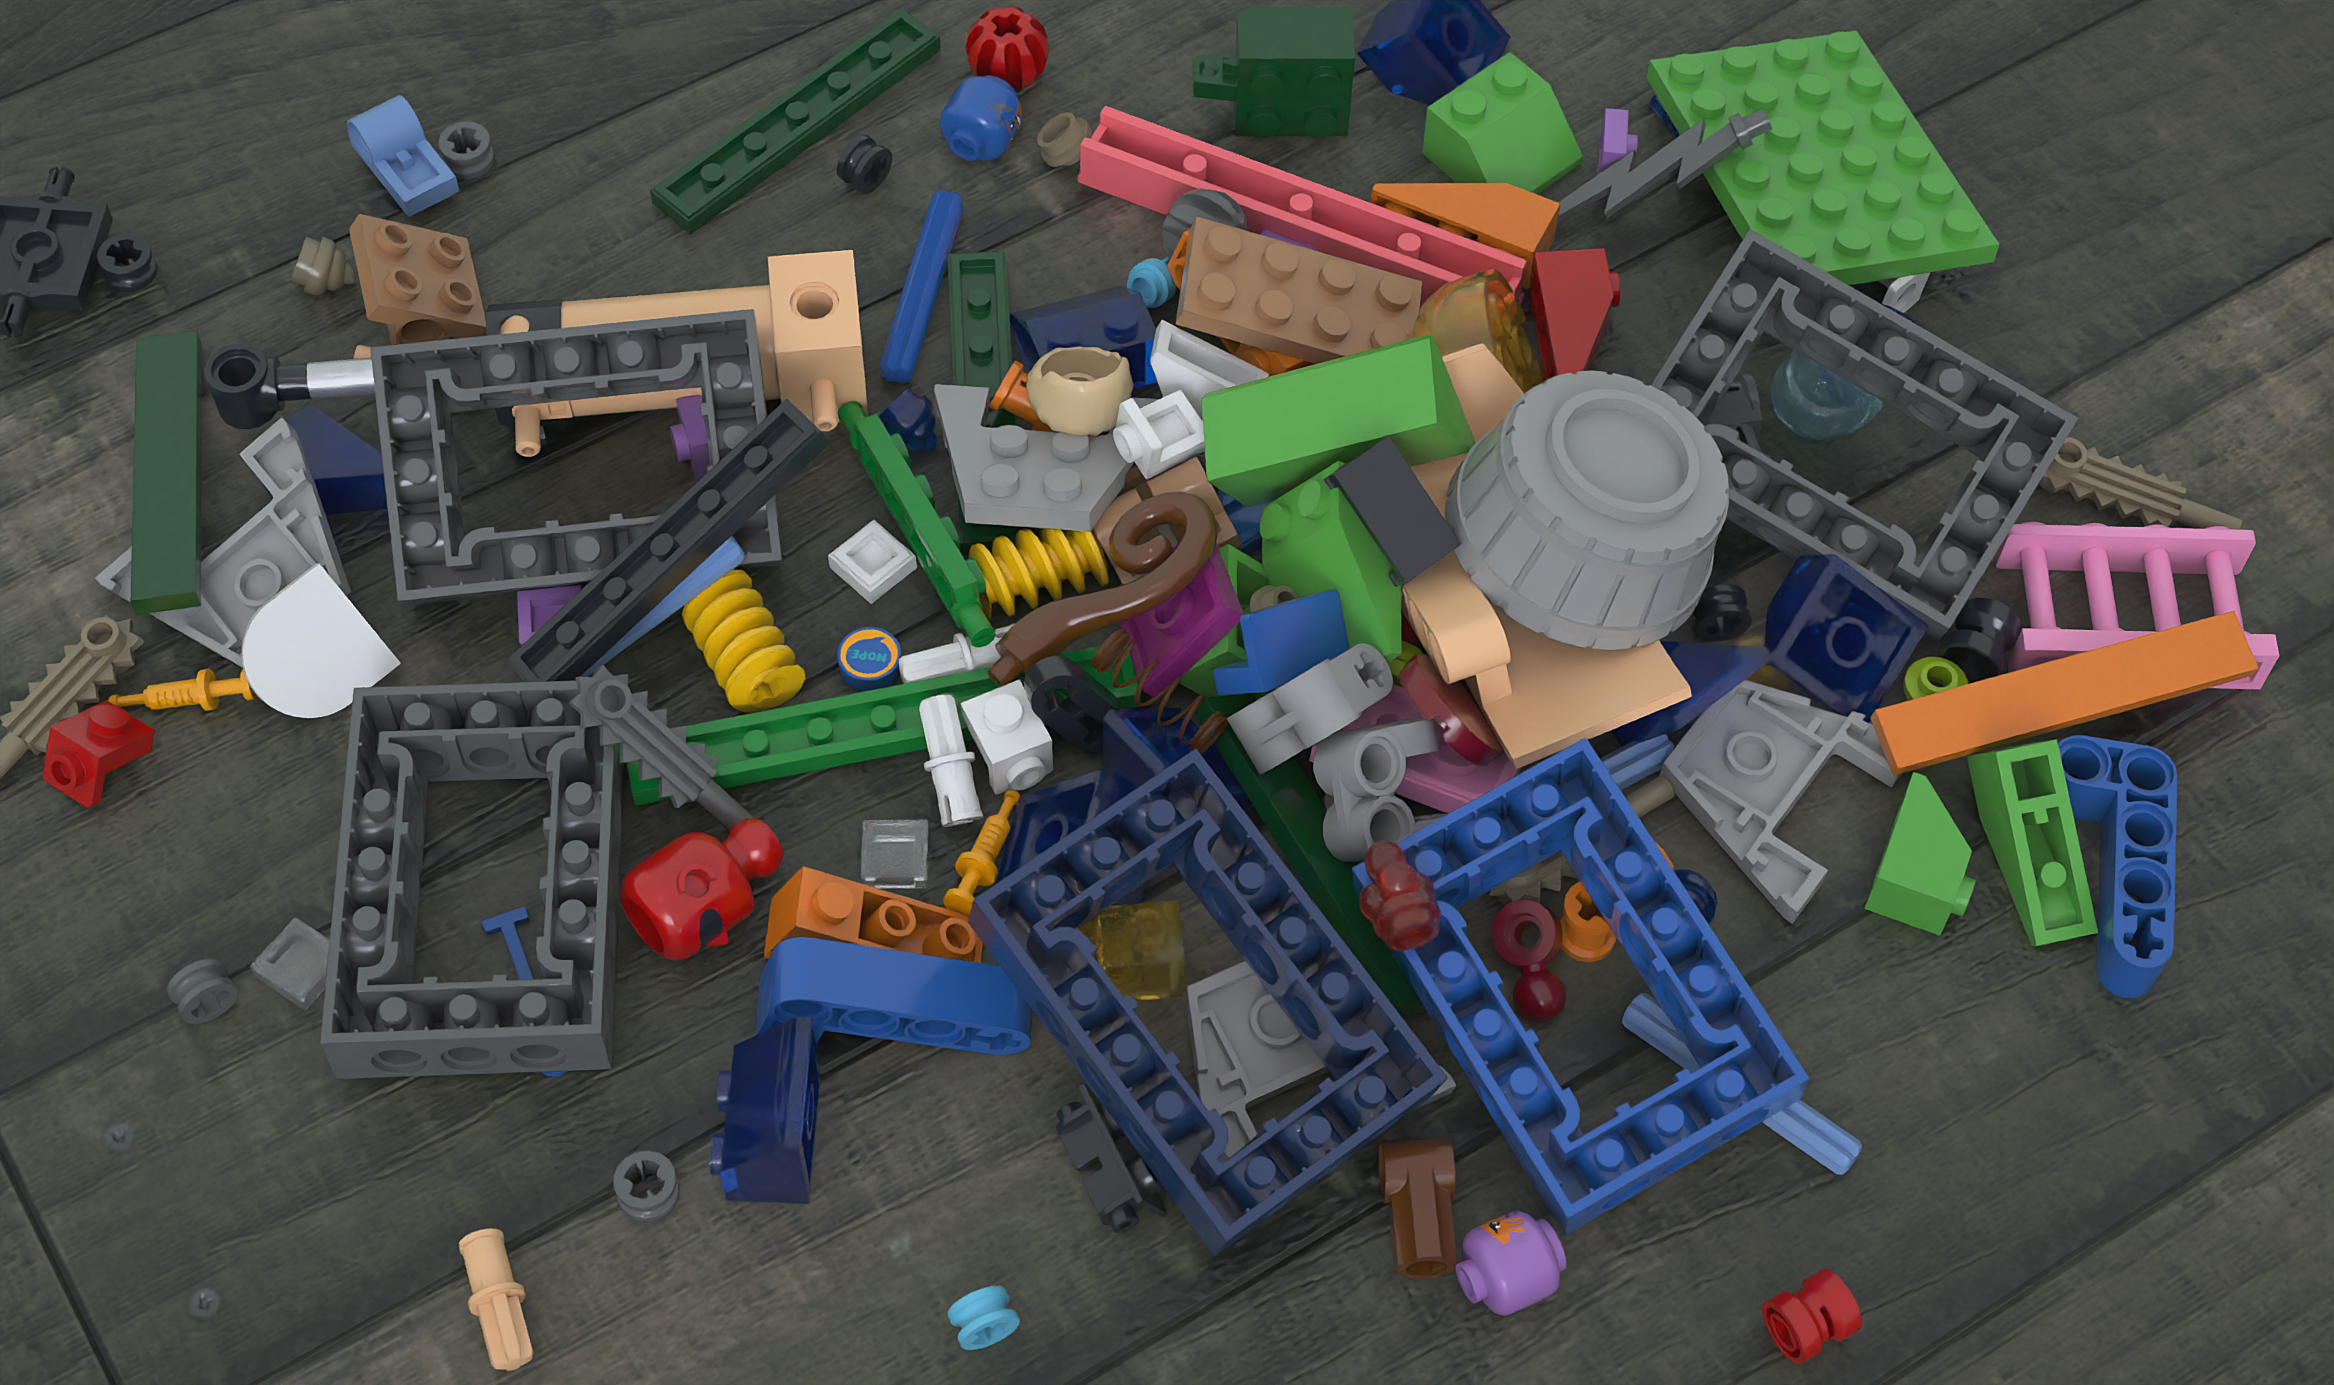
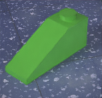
M2057 739L2026 743L1968 755L1967 760L1979 817L2031 946H2039L2098 933Z

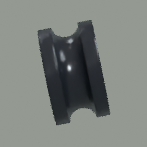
M862 134L854 138L843 150L836 168L837 176L845 183H853V187L861 194L873 192L882 184L891 169L892 153L885 146H876L873 138Z
M132 232L116 234L105 240L98 249L97 260L107 284L114 290L135 292L148 286L157 275L158 265L148 240L139 234ZM129 258H137L138 260L134 262ZM126 259H129L128 261H129V264H130V265H128V266H121V267H119V266L117 265V264H119L120 262H121L123 265H127Z
M1720 584L1704 589L1697 606H1695L1692 612L1696 617L1694 623L1697 635L1702 639L1710 641H1723L1735 638L1747 631L1752 620L1750 612L1746 608L1748 602L1745 590L1732 584Z

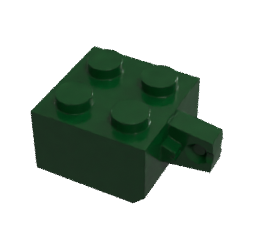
M1247 7L1237 15L1236 51L1193 56V97L1233 101L1235 136H1348L1355 66L1352 7Z

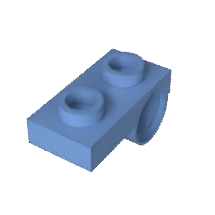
M397 95L347 120V131L351 145L408 217L459 192L456 176L425 139L423 129L415 112L403 96Z

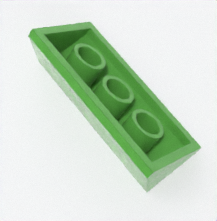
M1433 333L1209 392L1202 397L1207 481L1246 507L1274 501L1337 461L1347 463L1367 448L1388 436L1410 467L1468 453L1475 444Z

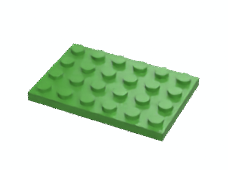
M1857 31L1835 32L1829 35L1801 39H1784L1779 42L1745 47L1735 46L1724 50L1680 54L1675 57L1649 61L1646 79L1680 135L1704 118L1706 122L1702 140L1704 142L1730 123L1728 117L1737 113L1744 117L1764 108L1772 130L1751 139L1753 145L1743 150L1741 146H1738L1703 172L1742 240L1748 231L1752 229L1847 285L1986 264L1995 261L1999 248L1998 241Z

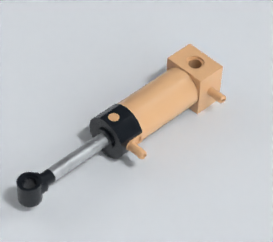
M853 250L769 256L770 285L567 302L563 299L492 304L488 305L486 336L754 309L757 320L765 400L781 399L782 404L788 399L820 431H830L837 426L838 422H841L837 412L847 402L855 401L860 403L863 412L868 417ZM232 344L214 352L207 360L204 370L206 381L220 417L227 425L236 429H252L264 425L273 418L277 411L284 410L285 401L375 394L371 358L281 365L277 356L265 357L259 349L248 344ZM701 387L501 407L495 408L500 425H515L517 453L525 457H531L538 454L541 450V422L576 420V416L677 408L676 399L693 395H701L702 398Z

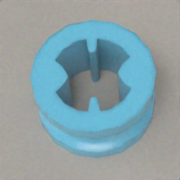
M990 1286L979 1289L959 1299L950 1307L947 1313L951 1325L962 1328L958 1334L961 1348L965 1350L984 1348L999 1342L1016 1330L1020 1324L1019 1317L1016 1311L1005 1308L1009 1302L1006 1288Z

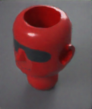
M747 818L738 821L731 827L727 839L722 842L700 831L681 835L626 873L620 887L622 908L641 939L649 948L663 958L669 960L685 959L698 953L706 946L727 945L729 943L727 932L748 918L752 913L754 897L749 881L754 877L763 878L776 872L784 858L783 848L775 833L759 818Z

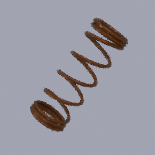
M1124 628L1116 630L1097 650L1091 660V667L1097 670V673H1104L1117 663L1112 678L1113 686L1116 688L1126 687L1142 677L1136 689L1135 705L1138 707L1148 706L1164 696L1157 712V724L1160 726L1170 725L1187 714L1179 732V742L1182 745L1189 744L1190 752L1197 749L1200 755L1203 754L1224 731L1228 724V717L1222 714V711H1216L1205 721L1192 739L1183 740L1186 726L1203 700V695H1200L1172 719L1162 722L1160 718L1164 706L1181 681V676H1178L1152 699L1140 703L1138 699L1141 689L1149 674L1159 662V658H1155L1145 669L1129 681L1118 684L1116 682L1118 672L1125 658L1137 643V639H1133L1126 646L1130 633L1126 632Z

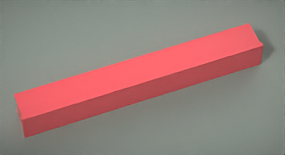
M1105 106L1100 113V124L1090 139L1085 137L1080 144V174L1078 175V183L1167 215L1172 205L1182 194L1188 191L1210 189L1224 192L1237 201L1245 213L1249 232L1261 235L1263 229L1315 247L1317 251L1422 281L1420 310L1502 340L1524 298L1522 287L1527 264L1525 259Z

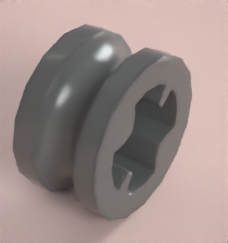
M470 121L457 122L448 126L440 134L438 144L442 160L456 178H478L487 173L492 167L495 158L489 132L484 126ZM466 147H476V150L471 151L470 148H467L466 153ZM461 149L465 154L457 153V151Z
M211 958L196 961L181 969L169 981L167 987L168 995L172 1002L179 1005L178 1011L183 1021L188 1024H200L211 1021L229 1010L236 1002L239 995L238 988L234 981L227 978V969L223 962Z
M649 1150L635 1152L624 1158L616 1168L613 1182L618 1204L623 1212L633 1220L642 1222L657 1221L668 1215L676 1206L680 1192L675 1168L670 1160L661 1153ZM647 1174L657 1175L661 1189L660 1192L653 1196L651 1191L648 1190V1198H637L633 1181L640 1177L645 1183Z

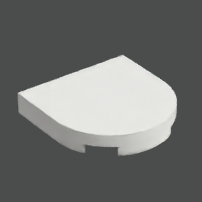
M316 563L255 612L248 622L242 643L243 672L255 694L272 708L287 715L301 718L327 716L345 708L353 701L354 688L372 687L401 664L320 563Z

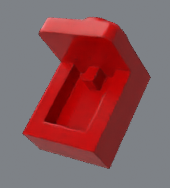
M106 700L50 727L43 778L50 785L83 806L90 808L101 802L105 774L152 751L155 730L128 714L124 709Z

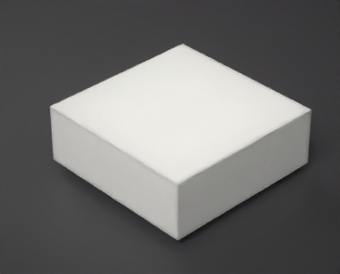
M875 520L871 521L828 555L829 567L870 604L917 568L916 556Z

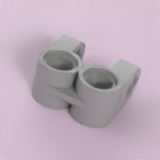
M1366 643L1357 644L1329 661L1327 658L1231 715L1227 720L1261 775L1362 716V711L1390 693L1393 685L1392 673L1387 661L1377 649Z
M1423 717L1404 719L1335 732L1319 743L1313 759V771L1317 783L1323 791L1334 797V803L1327 810L1323 821V837L1327 849L1335 858L1343 862H1364L1448 815L1447 813L1413 816L1406 803L1394 796V791L1402 783L1406 771V757L1439 750L1435 719L1431 722L1427 717L1425 719Z

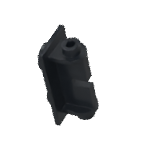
M1086 1084L1080 1085L1078 1088L1086 1104L1082 1106L1080 1102H1071L1060 1108L1056 1113L1059 1120L1056 1131L1076 1170L1083 1172L1098 1161L1103 1166L1102 1169L1082 1181L1102 1224L1111 1225L1115 1233H1121L1131 1229L1139 1222L1136 1212L1143 1208L1160 1217L1166 1216L1168 1213L1157 1193L1164 1187L1141 1156L1137 1154L1133 1145L1091 1088Z

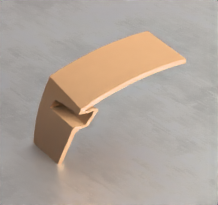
M1483 343L1442 356L1475 443L1484 434L1496 427L1509 413L1516 401L1524 394L1498 359ZM1468 453L1410 467L1444 519L1445 501L1449 498L1446 495L1450 480ZM1454 550L1401 586V610L1443 680L1450 684L1465 679L1477 704L1515 770L1560 752L1585 737L1589 740L1692 697L1690 685L1659 640L1639 647L1632 645L1629 649L1603 650L1592 649V646L1584 648L1565 644L1546 637L1545 633L1540 632L1539 634L1503 612L1504 609L1500 606H1495L1470 579L1471 575L1469 572H1465Z

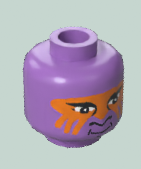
M1517 1210L1468 1232L1463 1239L1464 1261L1456 1264V1274L1467 1298L1472 1303L1482 1300L1492 1312L1508 1316L1546 1299L1556 1292L1559 1287L1560 1272L1566 1269V1258L1555 1231L1545 1219L1540 1218L1535 1221L1529 1214Z

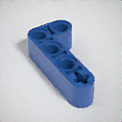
M2072 735L2062 739L2058 746L2074 819L2101 823L2096 951L2097 975L2103 986L2113 994L2124 998H2137L2147 994L2154 986L2172 956L2174 948L2177 822L2176 766L2167 754L2151 746L2084 735ZM2068 773L2073 774V775H2076V776L2079 777L2081 780L2076 779V778H2073V777L2070 776ZM2134 784L2143 787L2145 790L2136 787ZM2130 838L2140 841L2145 846L2136 844ZM2128 894L2137 896L2145 904L2133 900ZM2131 940H2137L2135 946L2128 944Z
M798 937L780 942L774 948L760 975L755 1043L759 1048L775 1054H802L814 1048L824 1030L986 1054L1008 1055L1022 1052L1030 1046L1032 1009L1000 966L824 939Z

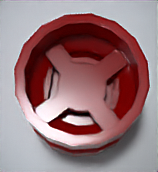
M1826 1268L1804 1279L1801 1290L1792 1294L1783 1291L1762 1303L1763 1320L1769 1334L1780 1351L1797 1365L1820 1354L1824 1342L1830 1339L1840 1342L1860 1331L1863 1324L1861 1312L1849 1288L1838 1275Z

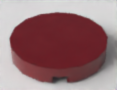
M1416 654L1407 662V665L1400 671V682L1407 696L1424 719L1427 717L1430 722L1435 719L1446 731L1442 735L1446 738L1444 741L1452 749L1476 766H1486L1504 752L1476 700L1458 681L1447 684L1431 658L1425 654Z

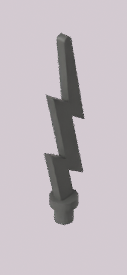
M1764 108L1744 117H1741L1740 113L1728 117L1730 123L1704 142L1702 140L1706 122L1703 118L1635 169L1633 168L1637 154L1634 149L1558 202L1560 203L1557 223L1609 194L1604 212L1606 219H1608L1679 166L1677 187L1681 189L1738 146H1741L1743 150L1753 145L1751 139L1772 130Z

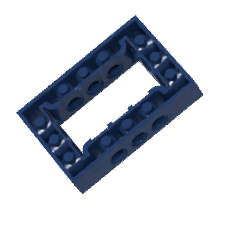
M1197 749L1169 766L973 900L968 919L969 925L1214 1256L1218 1255L1429 1099L1448 1079ZM1171 864L1335 1078L1334 1082L1327 1078L1319 1084L1305 1102L1279 1122L1272 1118L1264 1124L1256 1136L1230 1158L1224 1152L1229 1137L1228 1128L1221 1115L1215 1108L1210 1111L1207 1110L1178 1071L1177 1067L1180 1061L1173 1051L1166 1055L1135 1013L1138 1004L1131 995L1125 998L1122 996L1094 958L1097 949L1081 931L1077 930Z

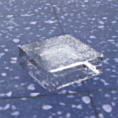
M863 820L861 884L875 888H927L928 820Z
M295 917L250 965V968L256 978L306 1011L325 990L330 940Z

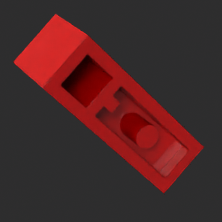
M1604 248L1534 252L1528 293L1544 379L1546 381L1557 375L1570 372L1573 375L1577 371H1590L1606 333L1611 307H1618L1620 304L1619 275L1617 272H1609Z

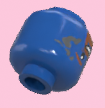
M977 76L967 78L957 86L941 113L939 126L944 139L957 156L965 160L979 159L991 161L996 160L1005 153L1021 126L1024 114L1016 92L1006 81L994 76Z

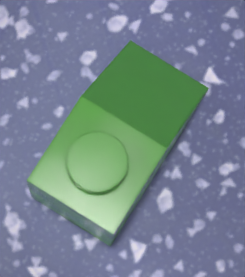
M1913 772L1864 909L1940 936L1951 913L1961 917L1964 915L1976 880L1964 876L1972 850L1931 783L1924 775Z

